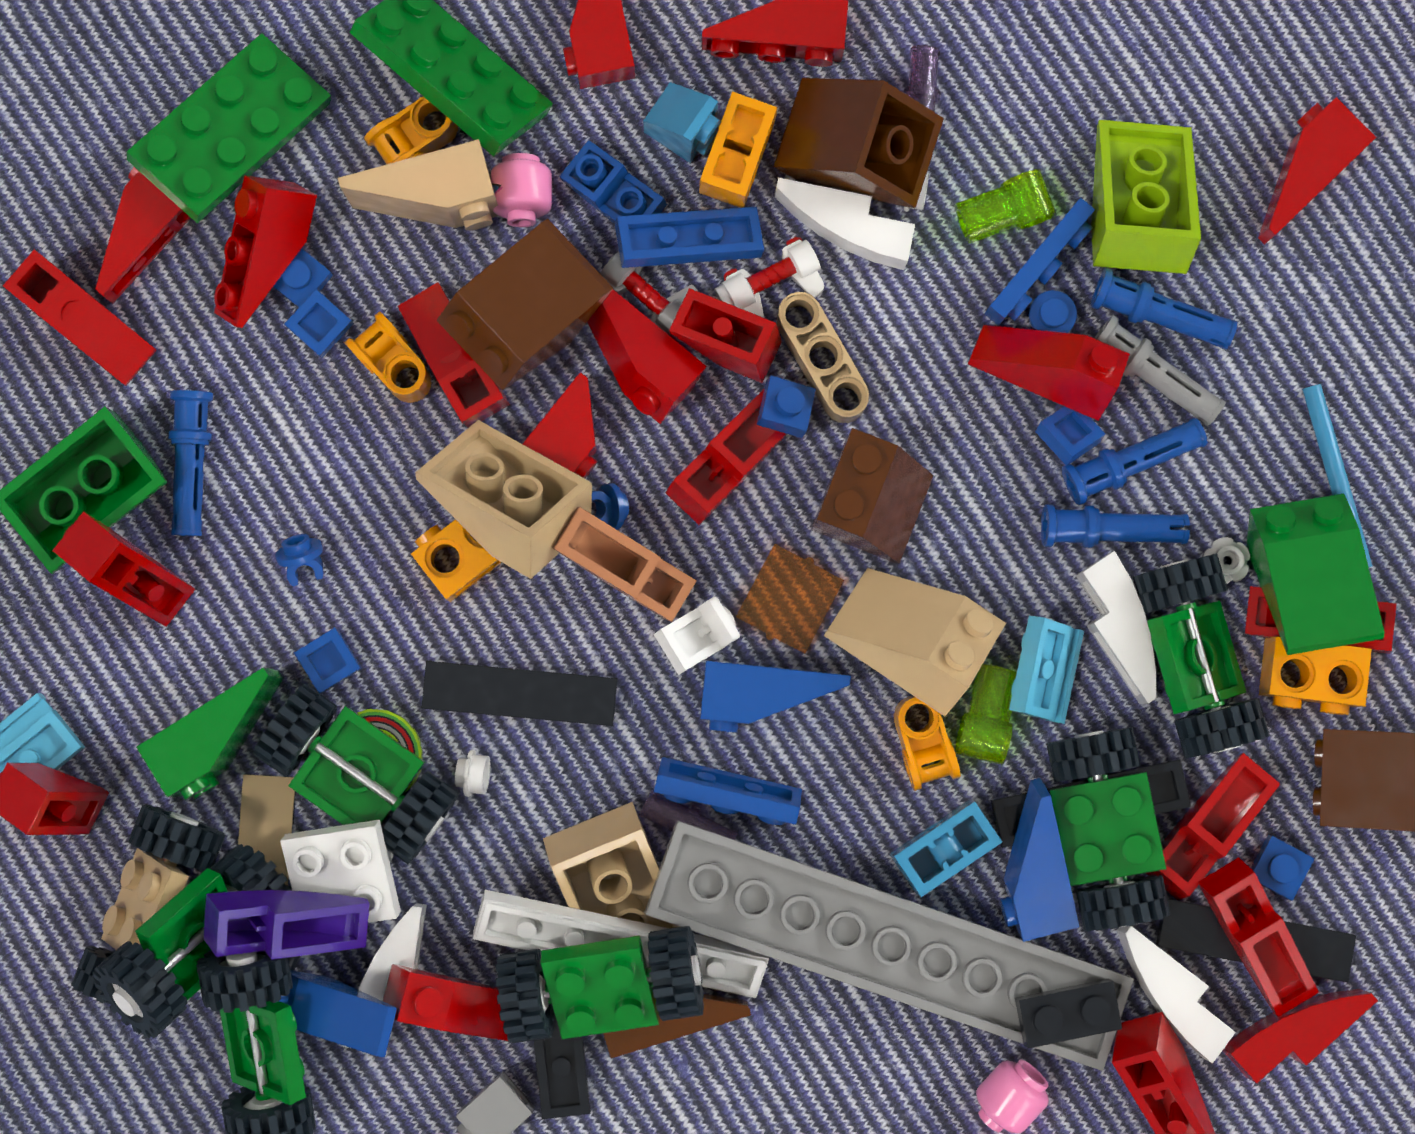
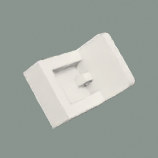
M715 596L653 634L678 675L719 652L740 637L733 615L726 607L722 606L719 599Z

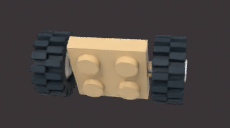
M142 804L128 840L131 845L138 848L133 860H129L122 871L120 880L122 887L115 905L111 906L104 916L101 939L115 950L127 941H131L132 944L135 942L140 944L135 931L186 886L189 876L177 869V864L179 863L192 869L195 868L199 871H204L207 868L210 869L215 864L226 836L225 833L185 815L170 810L167 811L157 806ZM94 946L86 947L71 986L75 990L83 992L82 994L87 997H94L96 1001L110 1004L109 1001H104L100 996L102 990L96 988L94 984L96 979L93 977V972L97 966L115 951L111 952L106 948Z

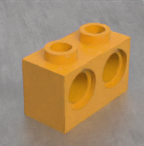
M732 91L700 178V194L740 208L745 207L775 123L777 107Z
M456 519L442 530L438 525H435L424 532L415 541L419 548L411 553L433 584L449 602H452L502 563L492 557L476 542ZM452 547L459 553L458 566L448 573L437 571L434 565L435 555L442 548Z
M1281 637L1266 638L1259 695L1273 697L1272 706L1301 709L1302 701L1320 703L1319 712L1349 715L1350 707H1366L1372 649L1344 645L1287 655ZM1287 661L1295 663L1300 671V679L1294 687L1287 686L1281 678V668ZM1335 667L1342 669L1347 677L1346 688L1341 693L1335 692L1329 685V674Z

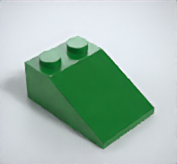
M1344 493L1250 509L1246 547L1250 553L1251 562L1287 655L1384 639L1385 632L1360 530Z
M261 668L136 747L167 798L183 796L185 800L192 797L197 799L220 785L216 777L228 770L284 678L279 670Z

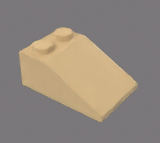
M479 139L338 178L341 190L354 209L453 228L465 226V230L468 231L487 227L493 223L492 218L498 216L493 212L498 204Z
M477 420L416 471V480L492 557L530 579L559 554L553 547L577 507H581L592 514V483L480 420Z
M867 568L824 636L945 717L970 687L1006 623L966 596Z
M633 802L543 838L551 869L568 907L665 928L680 927L644 913L660 867Z

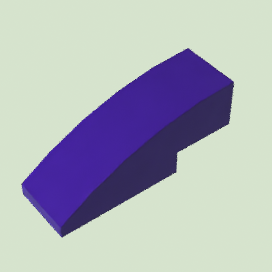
M253 890L206 894L203 939L216 957L265 951L269 958L274 960L365 948L370 902L366 898L309 891Z

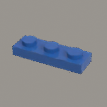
M1080 197L993 301L984 315L998 326L1007 315L1015 321L1033 300L1026 294L1037 280L1045 285L1063 264L1056 258L1063 248L1068 244L1075 249L1093 227L1086 221L1095 209Z
M757 207L617 216L615 222L622 268L761 258L764 252Z
M666 757L661 759L654 789L655 793L663 794L666 799L672 802L689 803L695 801L708 804L715 811L724 814L742 812L755 815L761 821L772 825H783L785 822L796 825L802 795L801 788Z

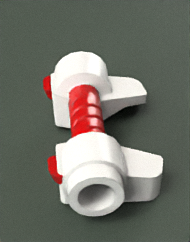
M794 237L786 242L787 246L782 249V260L753 275H750L745 269H740L739 271L731 269L724 274L722 285L715 288L714 291L718 300L764 318L759 292L788 277L814 298L822 294L824 282L818 273V270L821 269L819 260L807 240L802 241L801 238Z

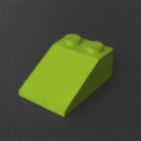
M1110 120L1098 121L1092 203L1095 211L1092 213L1091 226L1093 227L1091 229L1094 267L1187 274L1201 240L1192 127Z

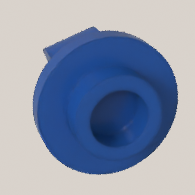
M603 484L598 491H592V501L596 504L597 510L594 516L619 530L629 514L628 499L616 484Z
M298 534L285 539L281 543L282 547L275 553V559L279 566L287 567V579L292 586L299 585L297 568L303 565L313 568L317 580L323 578V561L319 556L323 552V546L319 539L309 538L307 534Z

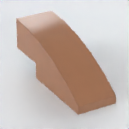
M577 507L553 547L554 550L661 618L673 622L697 581L581 507Z

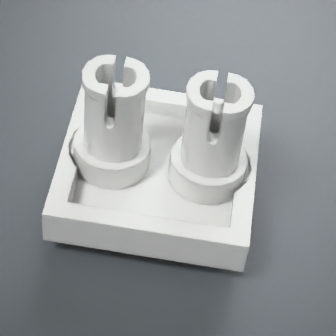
M380 819L285 834L280 840L292 891L320 892L366 898L370 902L368 923L397 919L401 909L390 866L393 854L386 849Z

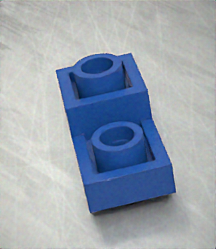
M589 140L559 176L572 190L613 223L616 222L617 216L658 214L667 206L662 196L628 173L622 163Z

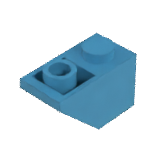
M670 82L643 120L644 133L691 164L698 152L705 156L712 148L717 134L716 129L720 124V120L717 118L718 101L709 95Z

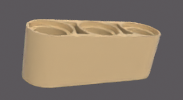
M806 292L789 294L782 300L777 314V326L780 334L810 386L816 388L815 394L828 416L838 423H850L857 420L869 402L867 385L819 302ZM792 307H803L810 313L812 322L803 328L794 327L787 321L786 312ZM825 347L834 354L835 364L827 369H819L811 363L809 353L815 348ZM841 388H849L857 394L859 405L850 411L842 410L835 404L833 393Z

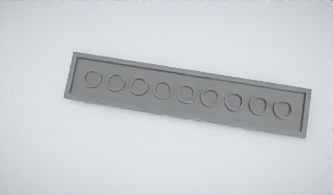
M676 820L644 912L648 916L680 927L690 926L692 931L1022 1044L1023 1039L1016 1008V997L1109 978L1114 982L1121 1019L1134 981L1130 976L1029 941L1023 942L1020 938ZM1116 1031L1034 1048L1103 1071Z

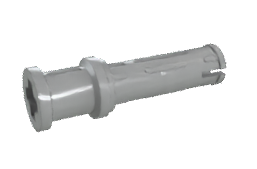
M1112 315L1094 338L1130 354L1123 375L1133 377L1136 374L1208 427L1222 411L1226 401L1219 399L1188 375L1153 352L1154 346L1151 345L1152 342L1149 339L1140 340L1119 325V318Z

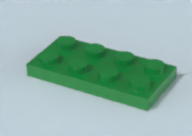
M384 0L355 19L349 32L472 139H479L481 146L493 157L547 116L553 105L548 98L433 0Z
M261 33L126 151L127 161L198 224L243 183L244 175L251 176L330 104L331 95Z

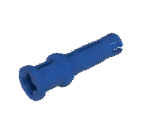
M1104 268L1090 304V308L1096 310L1104 307L1128 316L1129 322L1141 323L1143 320L1195 339L1206 341L1224 350H1227L1228 346H1230L1238 324L1235 320L1220 317L1203 309L1154 292V287H1151V284L1145 281L1139 285L1114 276L1113 270L1109 268Z
M173 390L170 391V399L175 401L174 429L169 431L168 437L171 440V444L175 445L171 535L202 536L203 462L205 446H209V442L212 441V433L207 431L208 403L213 401V393Z
M1192 418L1186 423L1151 436L1117 452L1114 449L1106 448L1099 451L1098 457L1075 467L1071 464L1062 467V476L1071 498L1079 506L1087 502L1088 496L1112 487L1114 490L1122 488L1127 483V477L1165 463L1196 448L1207 446V436L1200 421L1197 418Z
M1045 504L1041 516V540L1044 547H1052L1055 542L1082 543L1084 548H1092L1097 546L1099 541L1160 542L1186 545L1189 540L1190 530H1171L1170 528L1190 526L1188 514L1100 513L1099 509L1094 508L1092 505H1085L1083 510L1055 509L1052 504Z

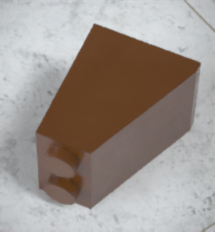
M802 78L773 167L799 182L872 196L873 200L916 208L944 118L885 80Z
M547 218L458 290L438 317L437 322L483 371L504 390L569 345L614 288Z
M852 428L844 442L811 530L900 564L934 475L898 445Z
M1323 729V739L1316 740L1314 750L1316 768H1322L1321 787H1315L1313 792L1314 816H1320V826L1415 832V733Z

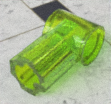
M1040 169L1016 175L1003 182L1000 188L955 204L957 221L968 244L1017 227V230L1026 229L1057 215Z
M982 664L975 678L969 710L963 714L960 723L955 754L999 765L1004 764L1012 736L1013 724L1009 723L1012 711L1009 710L1012 697V684L1017 674L1016 671Z

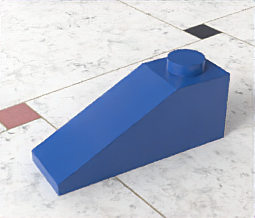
M706 661L700 720H710L709 730L738 733V723L750 724L850 685L851 675Z
M1041 778L1030 781L1003 879L1007 897L1000 899L1007 927L1015 925L1023 942L1080 927L1051 795Z
M290 970L293 988L290 989V993L287 996H281L279 1002L291 1005L292 1012L297 1021L298 1031L374 1056L385 1057L397 1010L396 1007L329 976Z

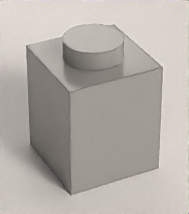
M502 1071L459 1110L456 1118L461 1124L457 1126L460 1134H511L533 1114L535 1106L509 1076Z

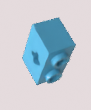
M968 800L891 852L890 856L914 892L923 897L1001 844L1002 840L977 803Z

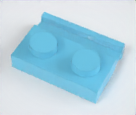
M1029 615L1026 631L1022 637V651L1017 674L1012 684L1009 710L1045 719L1046 721L1065 724L1084 635L1083 630L1074 629L1071 626L1044 617Z
M36 693L0 723V773L4 770L7 762L39 763L58 770L85 748L84 744L58 712L49 705L42 693Z

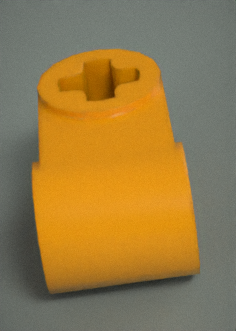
M423 96L396 115L375 125L367 132L364 140L368 146L376 148L386 164L439 150L455 138L458 126L446 116L444 124L439 129L434 131L424 129L423 121L425 117L431 112L440 110ZM391 141H394L400 150L399 154H396L390 145Z
M379 311L375 315L376 321L355 340L348 338L344 343L369 372L375 374L396 398L407 403L418 402L425 398L430 391L432 384L431 375L421 359L407 345L408 342ZM409 367L418 369L419 377L413 386L409 388L396 386V378L401 370Z
M908 696L902 699L897 704L893 716L902 747L904 765L913 790H920L923 783L943 777L960 778L959 764L953 745L947 735L942 715L915 696ZM915 704L924 705L929 712L928 724L919 731H912L905 722L907 710ZM940 760L938 763L922 767L924 764Z

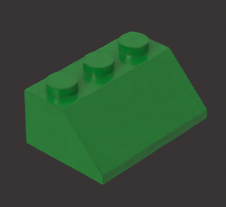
M104 406L0 490V512L47 570L54 574L66 562L52 550L63 538L65 531L74 524L83 511L111 528L164 486L167 480L147 449L121 417Z

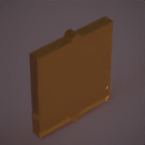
M774 544L736 618L766 633L765 637L767 640L770 641L775 638L805 654L844 580L814 565L813 558L807 557L803 559Z

